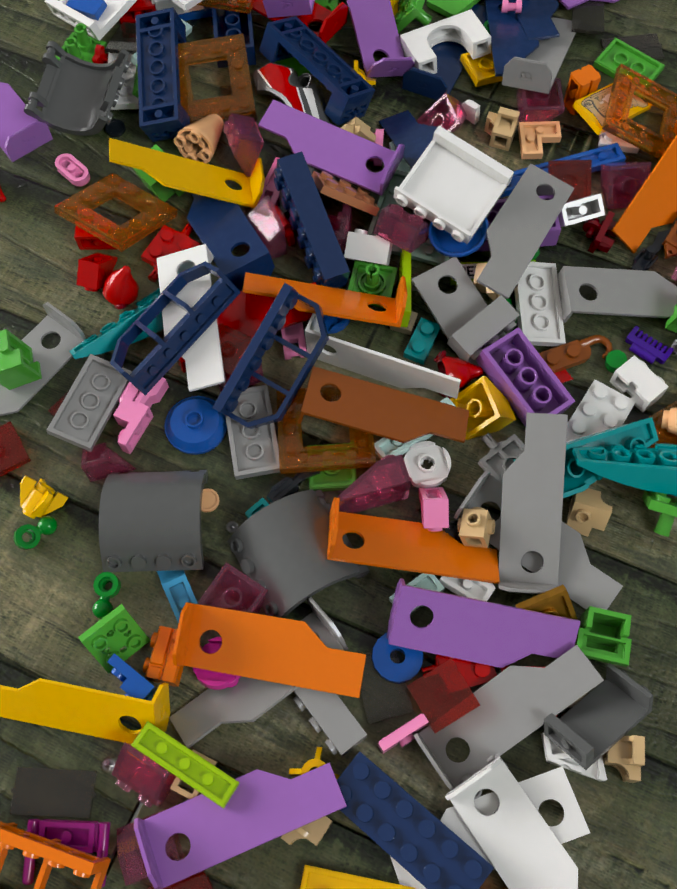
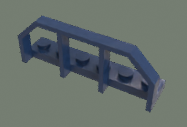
M206 261L180 272L120 336L110 364L146 396L241 292L219 268ZM211 273L219 278L192 308L176 297L187 283ZM170 302H173L187 313L161 339L147 326ZM144 332L155 340L158 345L129 375L122 369L128 347Z
M284 283L212 408L249 429L281 421L329 340L321 306L300 295L292 286ZM298 300L315 309L321 337L311 354L275 335L284 326L286 315L290 309L295 307ZM274 340L307 358L306 363L289 391L254 372L261 366V358L272 347ZM251 376L286 395L280 408L274 415L247 422L232 413L238 405L239 396L248 388Z

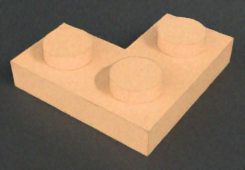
M559 121L519 122L518 124L521 159H542V143H560L561 141Z

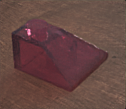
M444 93L417 119L418 124L441 126L450 133H453L463 124L467 114L459 100Z
M651 162L601 164V188L607 209L627 208L651 174Z

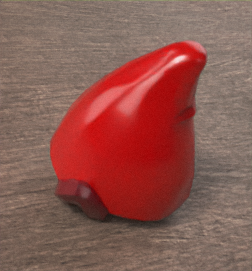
M126 265L121 269L112 270L104 281L102 294L116 309L128 307L138 297L139 286L131 274L130 267Z
M445 350L441 351L434 359V362H437L438 372L461 379L459 389L483 374L481 367L459 358L446 356ZM439 393L444 398L448 397L450 399V396Z

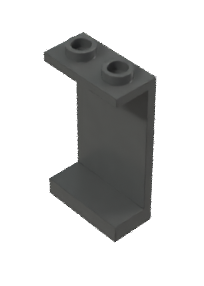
M610 663L607 665L606 679L561 718L551 713L544 719V735L587 770L652 711L653 694L645 686L639 685L631 679L625 671L616 668Z

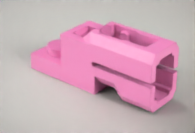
M162 377L146 396L129 382L119 397L120 405L113 416L118 425L124 427L120 431L117 441L123 452L132 453L154 417L150 407L152 404L160 402L169 388L165 378Z

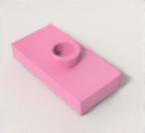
M421 713L378 742V748L384 754L398 744L404 747L415 739L413 734L427 726L429 721Z

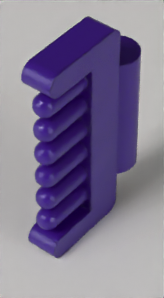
M635 326L625 339V342L631 345L629 351L650 364H653L654 361L664 364L674 349L670 347L667 350L668 347L666 345L662 347L663 344L661 342L658 343L656 339L653 340L651 336L646 340L648 334L645 333L642 336L643 331L638 332L639 327Z

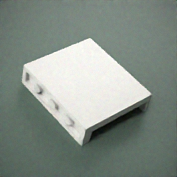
M45 0L44 2L56 17L74 27L79 23L85 24L88 35L100 41L137 0H105L107 7L99 20L88 18L66 5L68 0Z
M438 126L434 132L433 140L401 185L394 188L393 198H395L399 205L407 206L414 210L418 217L430 220L437 229L450 233L456 241L468 244L510 184L514 172L446 129Z

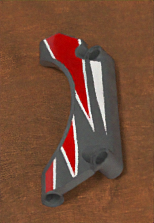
M271 62L254 71L253 78L257 94L277 97L292 108L330 123L329 117L324 113L327 106L322 86L311 74L304 73L298 77L297 72L293 68ZM308 165L311 175L313 171L322 172V170ZM332 175L334 180L340 181L341 178ZM280 191L279 201L281 211L289 221V217H291V215L289 213V210H285L283 207L281 198H283V195Z

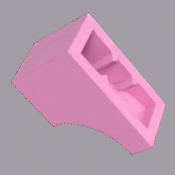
M443 487L419 488L421 517L424 529L438 532L442 531L443 528H449V499Z

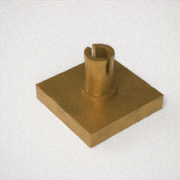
M560 585L537 596L533 595L532 598L515 605L516 608L578 620L564 585Z

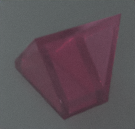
M106 442L95 445L91 452L83 449L81 467L90 482L107 478L108 474L112 472H120L121 474L136 469L107 447Z

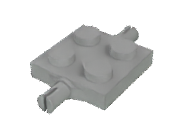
M487 433L481 440L490 448V451L479 460L478 465L484 472L488 470L491 476L502 482L503 473L514 462L513 460L517 459L524 451L525 444L515 434L507 440L497 443Z

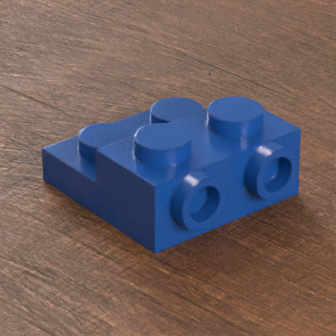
M114 653L107 662L114 667L111 673L123 682L120 688L126 692L125 696L151 701L157 688Z

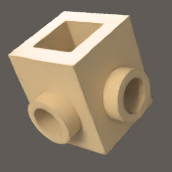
M481 507L463 509V515L459 517L457 524L459 537L463 545L488 548L490 534L493 535L495 532V520L491 518L488 510Z

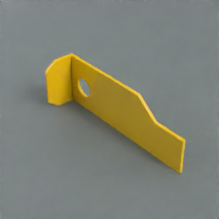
M109 138V162L143 170L165 187L251 208H256L263 193L265 176L261 158L254 161L249 174H244ZM225 181H235L242 189L234 190L228 187Z
M42 678L20 688L0 685V717L129 744L133 743L147 721L163 732H166L171 714L169 683L160 684L151 701ZM131 716L137 719L141 724V729L130 730L121 723L120 717Z

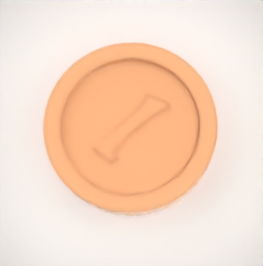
M206 488L203 489L201 511L212 512L218 507L220 500L216 491Z

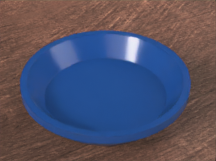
M486 217L468 244L456 241L450 233L437 229L431 222L429 226L430 242L435 250L445 256H467L477 251L486 241V231L489 228L488 220Z
M192 396L179 401L170 409L165 420V433L174 448L186 454L196 455L209 452L222 442L227 433L226 416L212 408L216 402L215 400L203 396Z

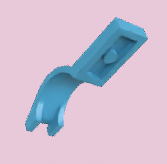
M184 570L157 571L162 587L179 623L180 613L185 603L198 604Z

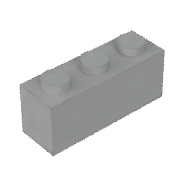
M500 295L451 335L447 344L462 360L469 361L472 358L475 361L485 346H490L500 339L499 335L505 331L507 334L517 325L515 321L520 314Z
M301 687L294 691L296 696L293 698V701L301 712L306 709L312 718L308 720L317 733L320 731L324 733L328 739L324 743L333 755L338 753L342 758L367 738V733L337 694Z

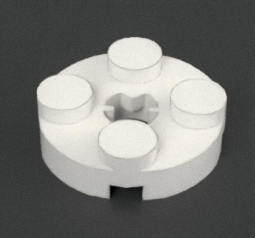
M421 441L412 445L405 454L403 461L405 476L417 488H432L441 485L447 480L451 469V458L447 450L435 445L432 441ZM423 460H429L428 463H433L430 469H425L421 465H423Z

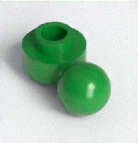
M44 516L38 521L36 527L30 524L19 527L13 536L14 543L23 550L34 548L39 543L41 534L51 535L57 530L58 524L56 519L51 516ZM24 533L30 536L29 542L23 541L22 535Z
M103 572L94 580L93 587L100 596V599L94 603L92 611L99 619L113 611L110 598L116 596L121 588L120 579L111 572ZM112 582L111 589L106 590V584Z

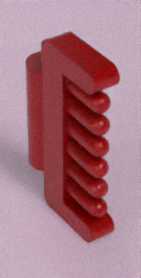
M275 204L270 206V217L274 219L279 229L282 230V233L287 238L288 245L295 244V236L290 228L291 224L279 206H275Z

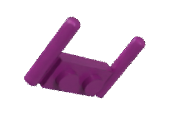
M50 819L28 820V832L50 840L60 839L61 844L85 853L97 852L96 857L99 858L108 857L110 822ZM25 856L22 883L30 885L34 881L36 859ZM105 876V879H104L102 888H103V887L105 886V884H106V876Z

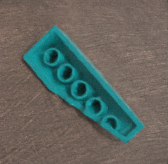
M160 288L135 303L137 306L135 310L124 311L120 314L117 323L111 322L103 326L99 336L93 334L69 352L74 359L114 350L120 336L160 295ZM162 311L147 326L154 333L164 329ZM142 332L132 343L145 339L149 336L146 333Z
M649 417L567 442L563 498L583 492L591 484L604 478L578 466L572 453L573 448L602 446L606 450H612L614 446L623 445L626 449H634L635 445L641 444L648 448L659 440L653 418Z
M644 444L635 445L634 449H626L621 445L614 446L612 450H606L602 446L579 447L572 450L578 466L599 476L642 490L677 496V445L656 444L655 448H646Z

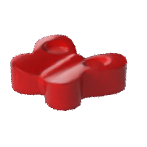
M96 45L95 54L92 58L93 63H108L109 54L105 53L103 45Z

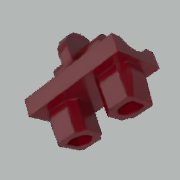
M609 211L601 224L598 218L587 220L584 223L583 230L586 233V237L591 238L594 236L587 251L594 253L596 249L608 253L614 240L605 236V233L614 238L616 237L612 231L617 224L616 221L612 220L615 213Z

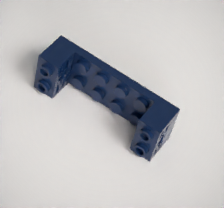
M174 7L136 15L139 125L152 142L173 139L182 128L190 124V116L180 103L178 46L186 44V26Z
M293 16L267 23L259 51L271 63L295 57L301 65L325 85L326 89L331 91L332 94L324 113L332 122L338 126L349 122L354 117L361 118L365 116L375 89L298 17Z

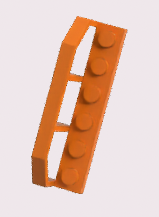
M0 821V873L8 850H12L15 847L23 850L22 855L32 859L44 858L33 889H45L52 867L64 868L65 866L74 869L73 874L82 878H90L91 875L95 874L91 889L102 888L111 858H99L61 844L60 839L50 840L17 828L18 824Z

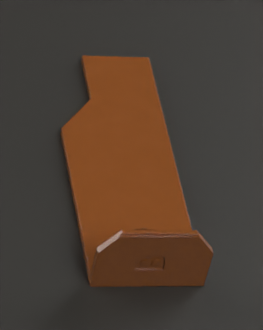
M313 366L297 424H301L305 414L401 443H406L428 434L464 443L470 410ZM327 385L336 387L340 391V399L334 402L325 400L321 396V388Z

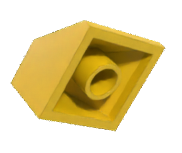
M486 376L481 377L459 392L457 399L453 397L450 399L456 407L470 410L465 440L497 432L516 420L508 399Z

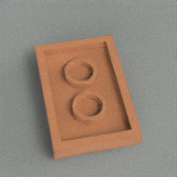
M313 171L312 177L320 193L374 216L377 215L380 208L375 203V199L369 196V192L361 187L355 189L351 187L349 182L340 179V181L334 180L333 176L325 171L321 173Z

